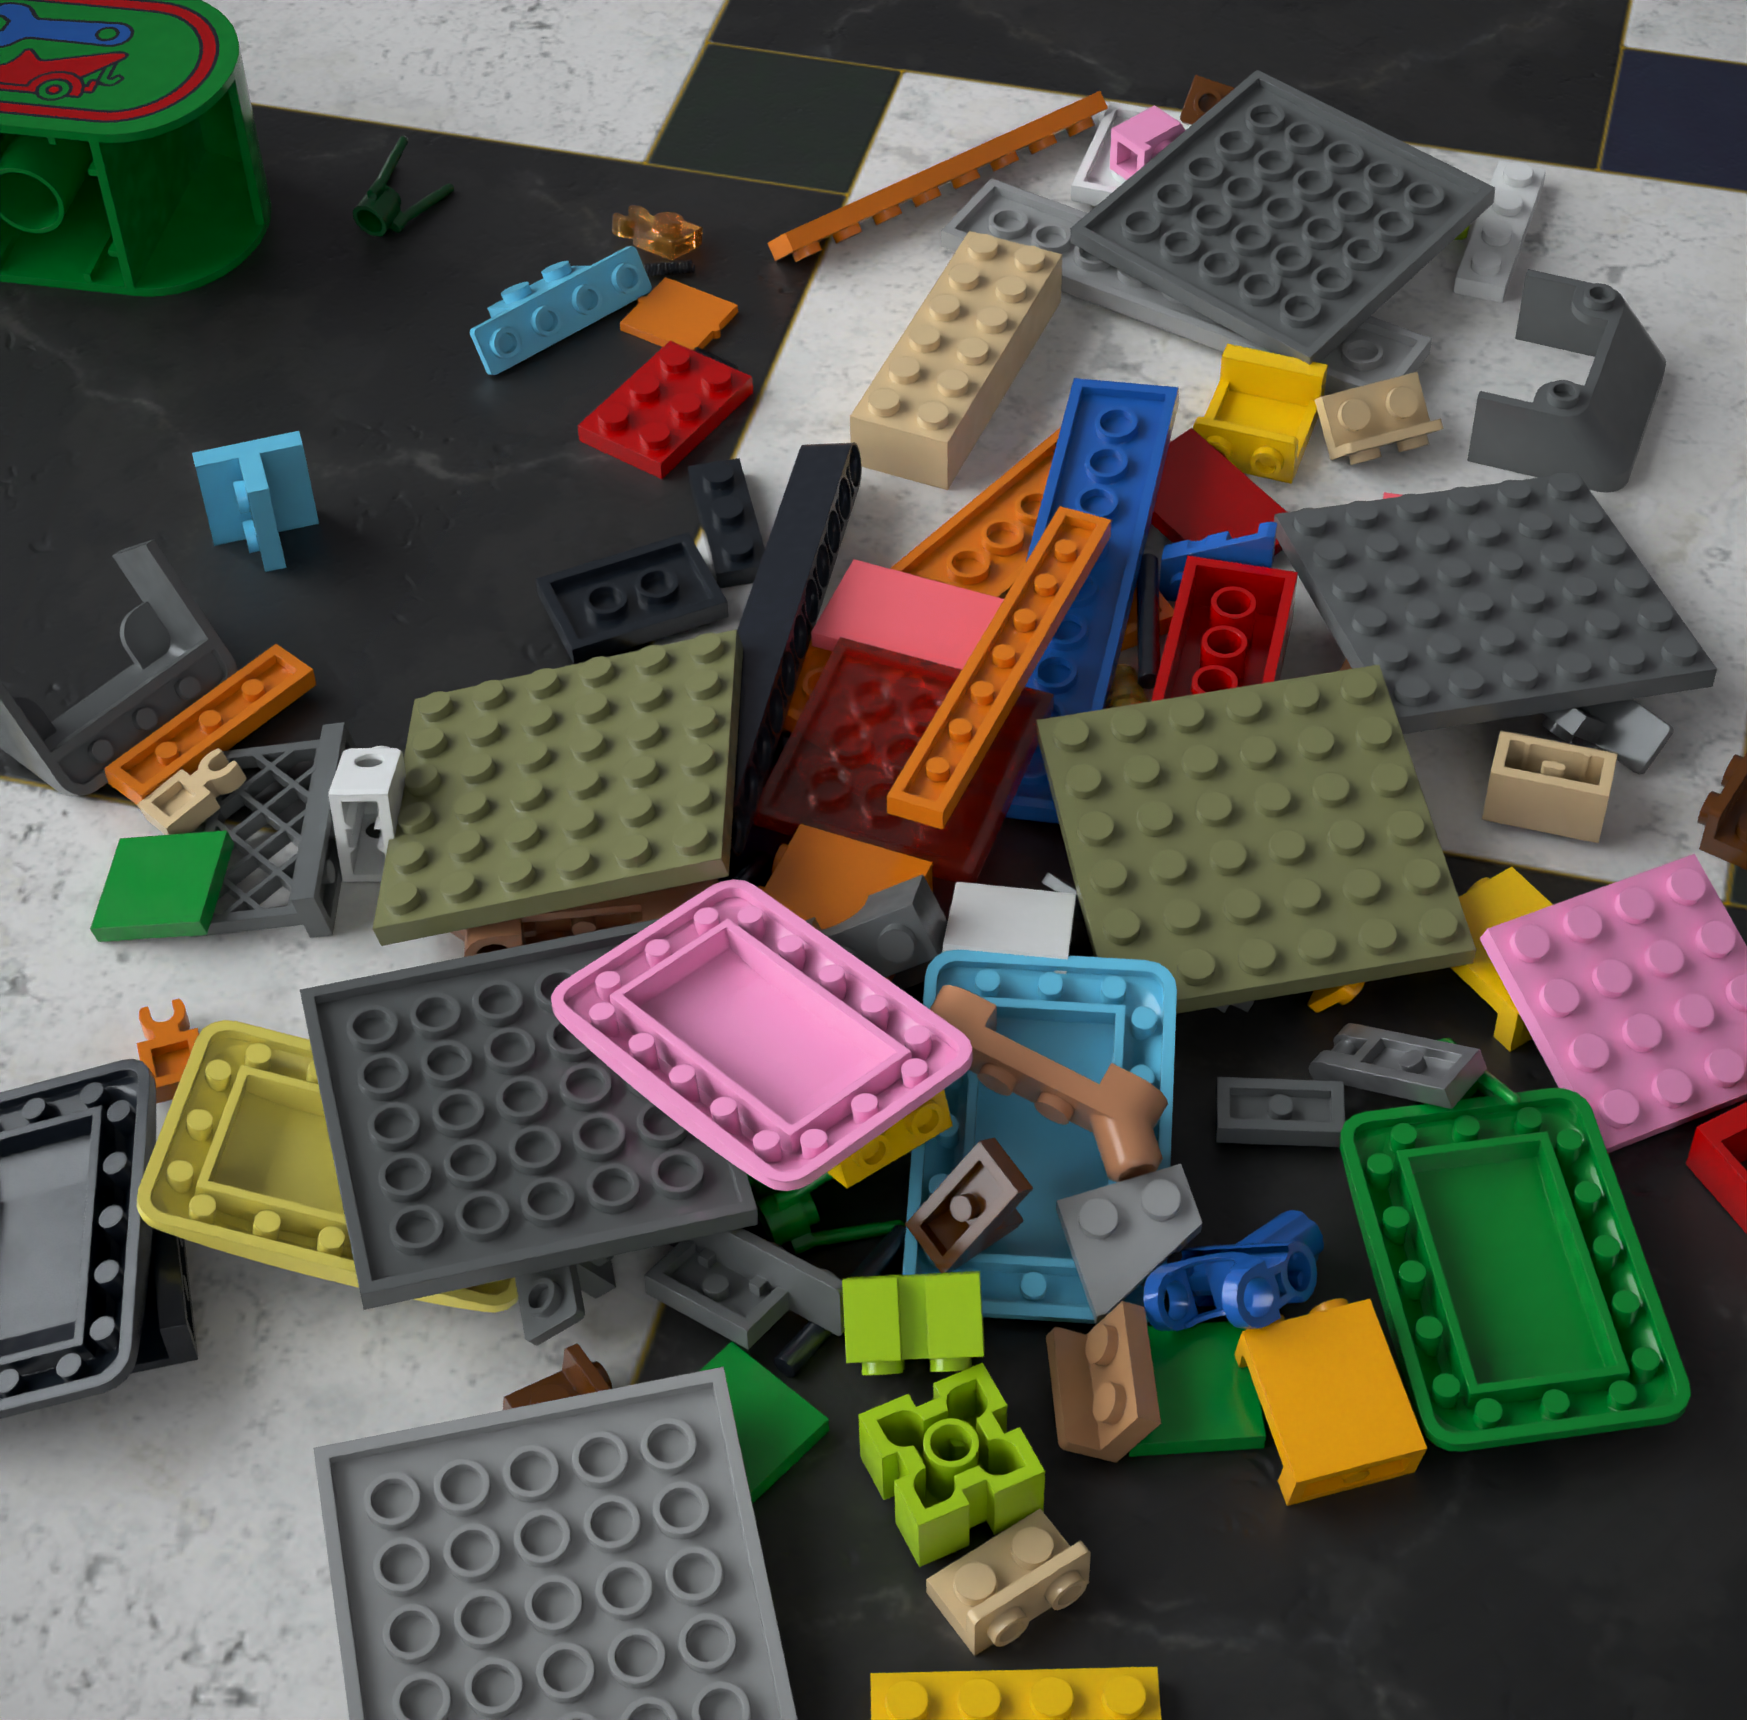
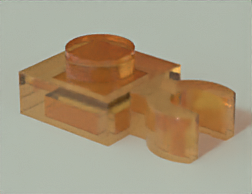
M631 205L629 206L628 216L620 213L613 214V234L622 238L633 239L634 246L669 260H674L702 245L703 227L683 220V217L677 213L661 212L652 216L647 209Z

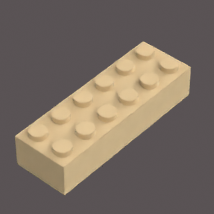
M972 231L967 233L850 415V442H855L858 445L862 467L944 490L949 489L1061 303L1062 254L1047 251L1036 246H1028L996 238L989 234H980Z

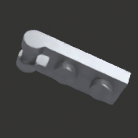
M1354 1023L1345 1025L1334 1037V1048L1331 1051L1324 1050L1320 1052L1309 1065V1072L1314 1080L1343 1081L1346 1086L1450 1109L1458 1103L1487 1069L1480 1049Z

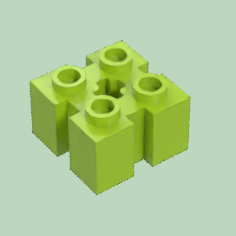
M980 1271L848 1277L842 1280L846 1363L862 1362V1375L903 1373V1370H905V1360L927 1358L930 1359V1372L963 1371L971 1368V1357L984 1356Z
M983 1363L933 1383V1400L916 1407L910 1395L906 1394L858 1414L860 1457L883 1500L895 1496V1523L919 1567L969 1546V1528L987 1521L995 1535L1010 1528L1039 1509L1044 1512L1045 1470L1021 1428L1019 1427L1007 1432V1404Z

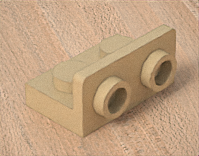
M1418 372L1315 399L1330 460L1349 456L1351 465L1382 457L1379 447L1394 443L1397 444L1398 452L1428 445L1427 435L1444 429L1441 419L1430 421Z
M1039 1509L927 1578L926 1593L972 1654L976 1656L993 1644L997 1647H1002L1011 1643L1025 1631L1029 1621L1051 1607L1054 1610H1061L1075 1602L1085 1591L1087 1584H1089L1091 1552L1082 1541L1070 1546L1044 1512Z

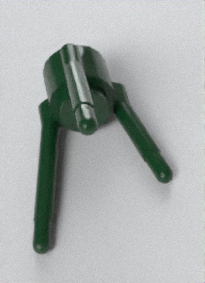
M406 136L399 138L377 179L352 212L356 224L364 232L372 236H382L389 228L400 233L410 220L454 191V186L448 183L404 212H401L400 196L394 189L386 186L408 144Z

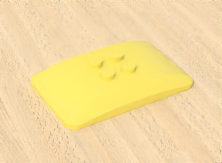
M222 1020L209 1024L202 1029L196 1038L138 1188L136 1207L142 1220L148 1226L213 1249L293 1272L359 1288L310 1040L238 1021ZM514 1277L413 1300L496 1313L507 1310L517 1303L518 1293Z

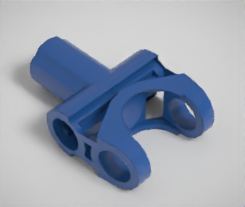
M1289 1210L1281 1213L1236 1244L1185 1248L1181 1251L1183 1256L1181 1261L1159 1266L1146 1279L1143 1302L1150 1324L1159 1331L1188 1329L1197 1323L1226 1315L1234 1327L1240 1329H1258L1268 1326L1281 1318L1279 1309L1286 1303H1303L1313 1294L1317 1282L1316 1261L1324 1249L1323 1235L1318 1225L1303 1212ZM1166 1289L1170 1300L1168 1314L1166 1312L1164 1305V1293ZM1196 1304L1197 1306H1216V1309L1198 1314Z

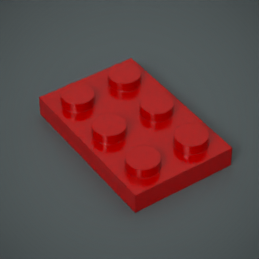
M670 340L578 425L579 441L663 479L753 393V378L748 374Z

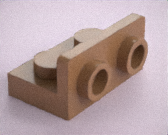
M1121 1301L1087 1334L1055 1327L1046 1335L1057 1437L1060 1448L1117 1463L1161 1424L1145 1307Z

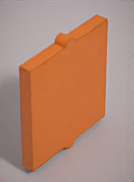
M665 277L646 297L638 298V305L620 322V331L664 347L671 340L696 351L695 347L703 349L712 339L721 337V330L738 313V305Z

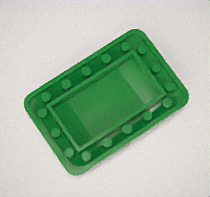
M1547 1088L1515 1092L1520 1097V1103L1517 1106H1511L1500 1097L1492 1095L1460 1099L1452 1109L1432 1104H1421L1366 1111L1353 1115L1344 1123L1340 1133V1151L1368 1259L1417 1419L1426 1438L1435 1446L1447 1451L1464 1452L1663 1425L1676 1421L1685 1413L1691 1396L1690 1383L1593 1110L1585 1098L1577 1092L1565 1088Z

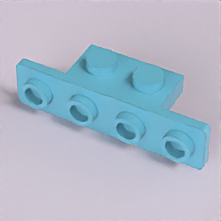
M627 246L591 266H571L569 261H562L545 268L541 272L543 279L529 285V282H522L502 291L501 296L503 300L487 308L491 318L470 330L471 338L487 374L497 375L637 300L639 297L650 293L652 286L637 249L634 246Z

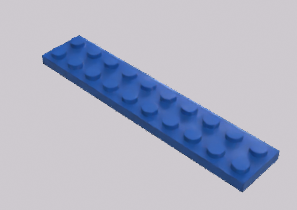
M1080 378L1073 379L1026 562L1059 506L1112 520L1111 537L967 786L964 797L966 813L1059 824L1036 735V720L1102 710L1108 707L1141 560L1145 550L1179 405L1178 387Z

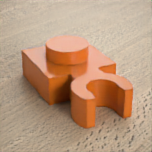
M179 998L172 1000L174 1014L169 1020L164 1022L152 1020L148 1006L141 1008L139 1011V1021L147 1041L136 1044L140 1061H143L155 1076L156 1104L173 1100L194 1043L199 1035L198 1028L190 1029L185 1005Z

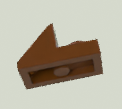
M995 1137L981 1140L905 1225L941 1273L953 1272L1018 1228L1024 1220L1016 1207L1032 1191L1033 1187Z

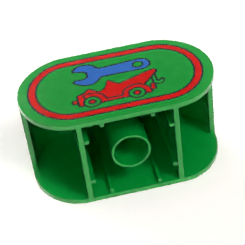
M0 0V282L153 297L178 294L202 287L226 275L240 265L256 249L268 229L271 219V200L237 33L227 17L218 9L202 0Z

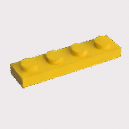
M1157 1667L870 1673L871 1720H1162Z

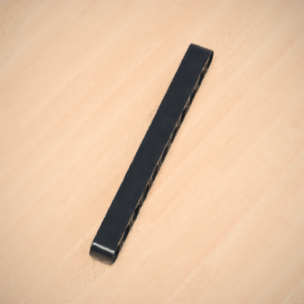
M855 442L801 445L737 629L743 644L730 857H738L744 851L811 641V631L816 625L859 490L862 464L860 451Z

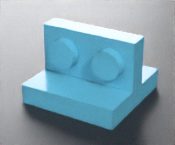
M295 431L192 453L214 546L246 539L249 553L260 551L265 572L286 568L279 532L319 524L300 432Z

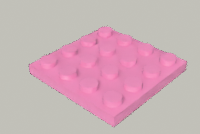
M1695 854L1488 928L1480 937L1482 945L1559 1088L1577 1092L1587 1100L1593 1110L1608 1153L1747 1099V946Z

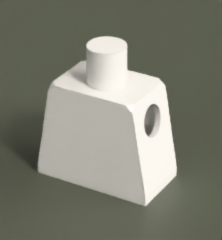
M387 746L350 748L342 753L328 796L343 882H381L388 841L395 838L397 819L405 786L406 772L403 752L397 748ZM373 822H375L374 829H381L379 838H371L365 833L366 828Z

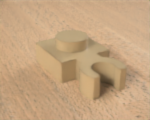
M217 748L201 760L198 770L192 775L181 769L137 805L145 818L164 835L191 833L221 808L215 799L216 797L235 791L247 778L238 763L234 760L229 763L223 751Z

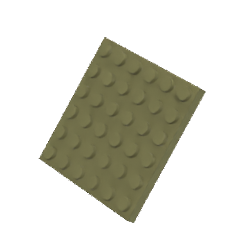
M737 629L717 634L705 633L694 639L666 645H650L638 651L611 657H595L586 662L555 669L544 668L532 674L505 680H488L477 686L449 692H433L425 697L415 699L404 754L406 777L404 780L403 797L397 819L395 838L388 841L372 928L380 945L385 946L729 876L743 644Z
M1380 665L1036 720V735L1093 957L1138 959L1160 963L1170 971L1176 982V1014L1474 963L1476 948Z

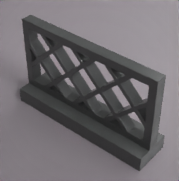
M345 722L322 725L319 740L223 751L229 763L234 760L241 769L259 767L262 770L235 791L219 795L215 798L221 808L207 818L204 832L227 830L235 843L233 850L236 848L245 857L226 871L218 897L219 899L228 893L237 901L224 912L213 914L207 935L190 937L304 925L310 938L333 935L342 875L328 794L343 751L356 748ZM314 760L313 767L295 781L285 774L299 762ZM274 781L285 787L264 805L254 799L256 795ZM296 800H302L306 804V809L287 824L277 817ZM244 805L254 812L232 830L225 826V820ZM267 823L277 830V832L255 849L245 842ZM290 842L296 845L298 853L279 868L269 861L272 856ZM259 867L269 875L247 893H244L236 886ZM282 886L290 892L288 906L272 908L260 906L262 902Z

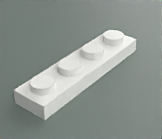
M1498 160L1490 185L1495 187L1494 203L1476 220L1455 278L1453 293L1503 303L1544 185L1546 169L1531 167L1521 162L1511 163Z

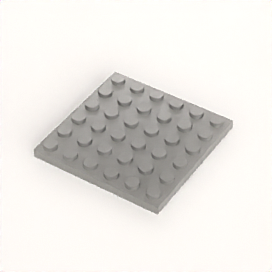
M724 1367L313 1448L349 1720H797Z

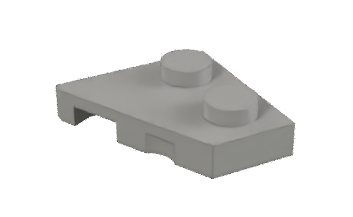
M1181 1164L1063 1198L1056 1202V1211L1096 1324L1139 1285L1144 1286L1146 1279L1154 1270L1161 1266L1173 1253L1180 1252L1201 1232L1203 1224Z

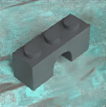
M923 874L869 895L860 911L849 919L830 928L821 930L815 917L806 920L807 923L885 978L930 961L938 956L943 947L948 923Z

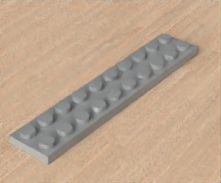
M991 178L941 230V246L955 252L967 233L972 231L1062 254V292L1224 352L1227 344L1270 352L1072 244L1070 228L1088 214L1081 210ZM1370 316L1320 362L1328 365L1325 390L1337 393L1414 373L1430 354L1432 338Z

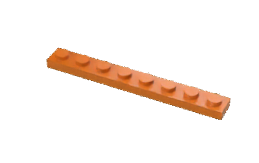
M1098 91L790 230L767 244L775 261L792 254L795 262H798L821 251L822 248L819 241L827 237L833 236L836 244L862 232L859 225L860 222L872 217L875 224L879 225L902 214L899 205L912 199L915 207L921 206L940 197L942 194L938 187L948 182L952 183L954 189H958L981 178L977 170L990 164L993 172L1018 161L1019 158L1016 152L1025 147L1029 148L1032 155L1058 143L1054 135L1066 129L1069 137H1072L1095 126L1092 117L1108 109L1101 91Z
M1059 506L888 793L887 813L943 830L1110 539L1112 520Z

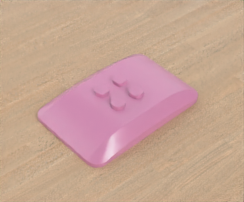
M732 879L721 881L705 889L565 979L555 988L551 996L553 1013L559 1022L608 1067L697 1139L751 1177L774 1190L790 1191L801 1189L811 1184L962 1077L970 1069L973 1061L971 1042L964 1033L757 886L744 880Z

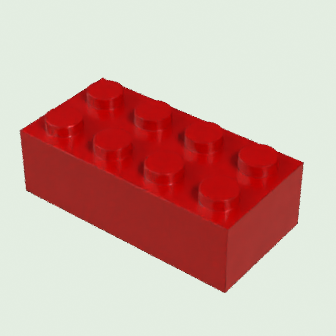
M1187 556L1151 701L1280 681L1293 621L1298 572Z

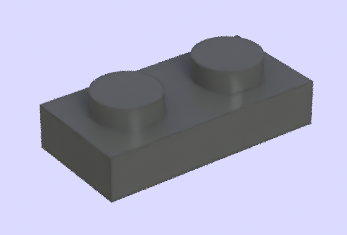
M1217 1077L1216 1143L1340 1147V1133L1345 1123L1343 1081Z

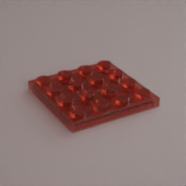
M839 637L762 791L754 817V825L794 836L800 824L930 861L932 862L934 877L955 883H976L1039 743L1036 735V720L1050 718L1054 710V694L1024 687L942 830L887 813V795L962 669Z

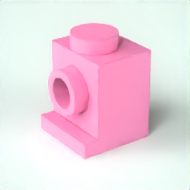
M1154 105L1111 129L1110 169L1128 180L1185 131L1183 125Z

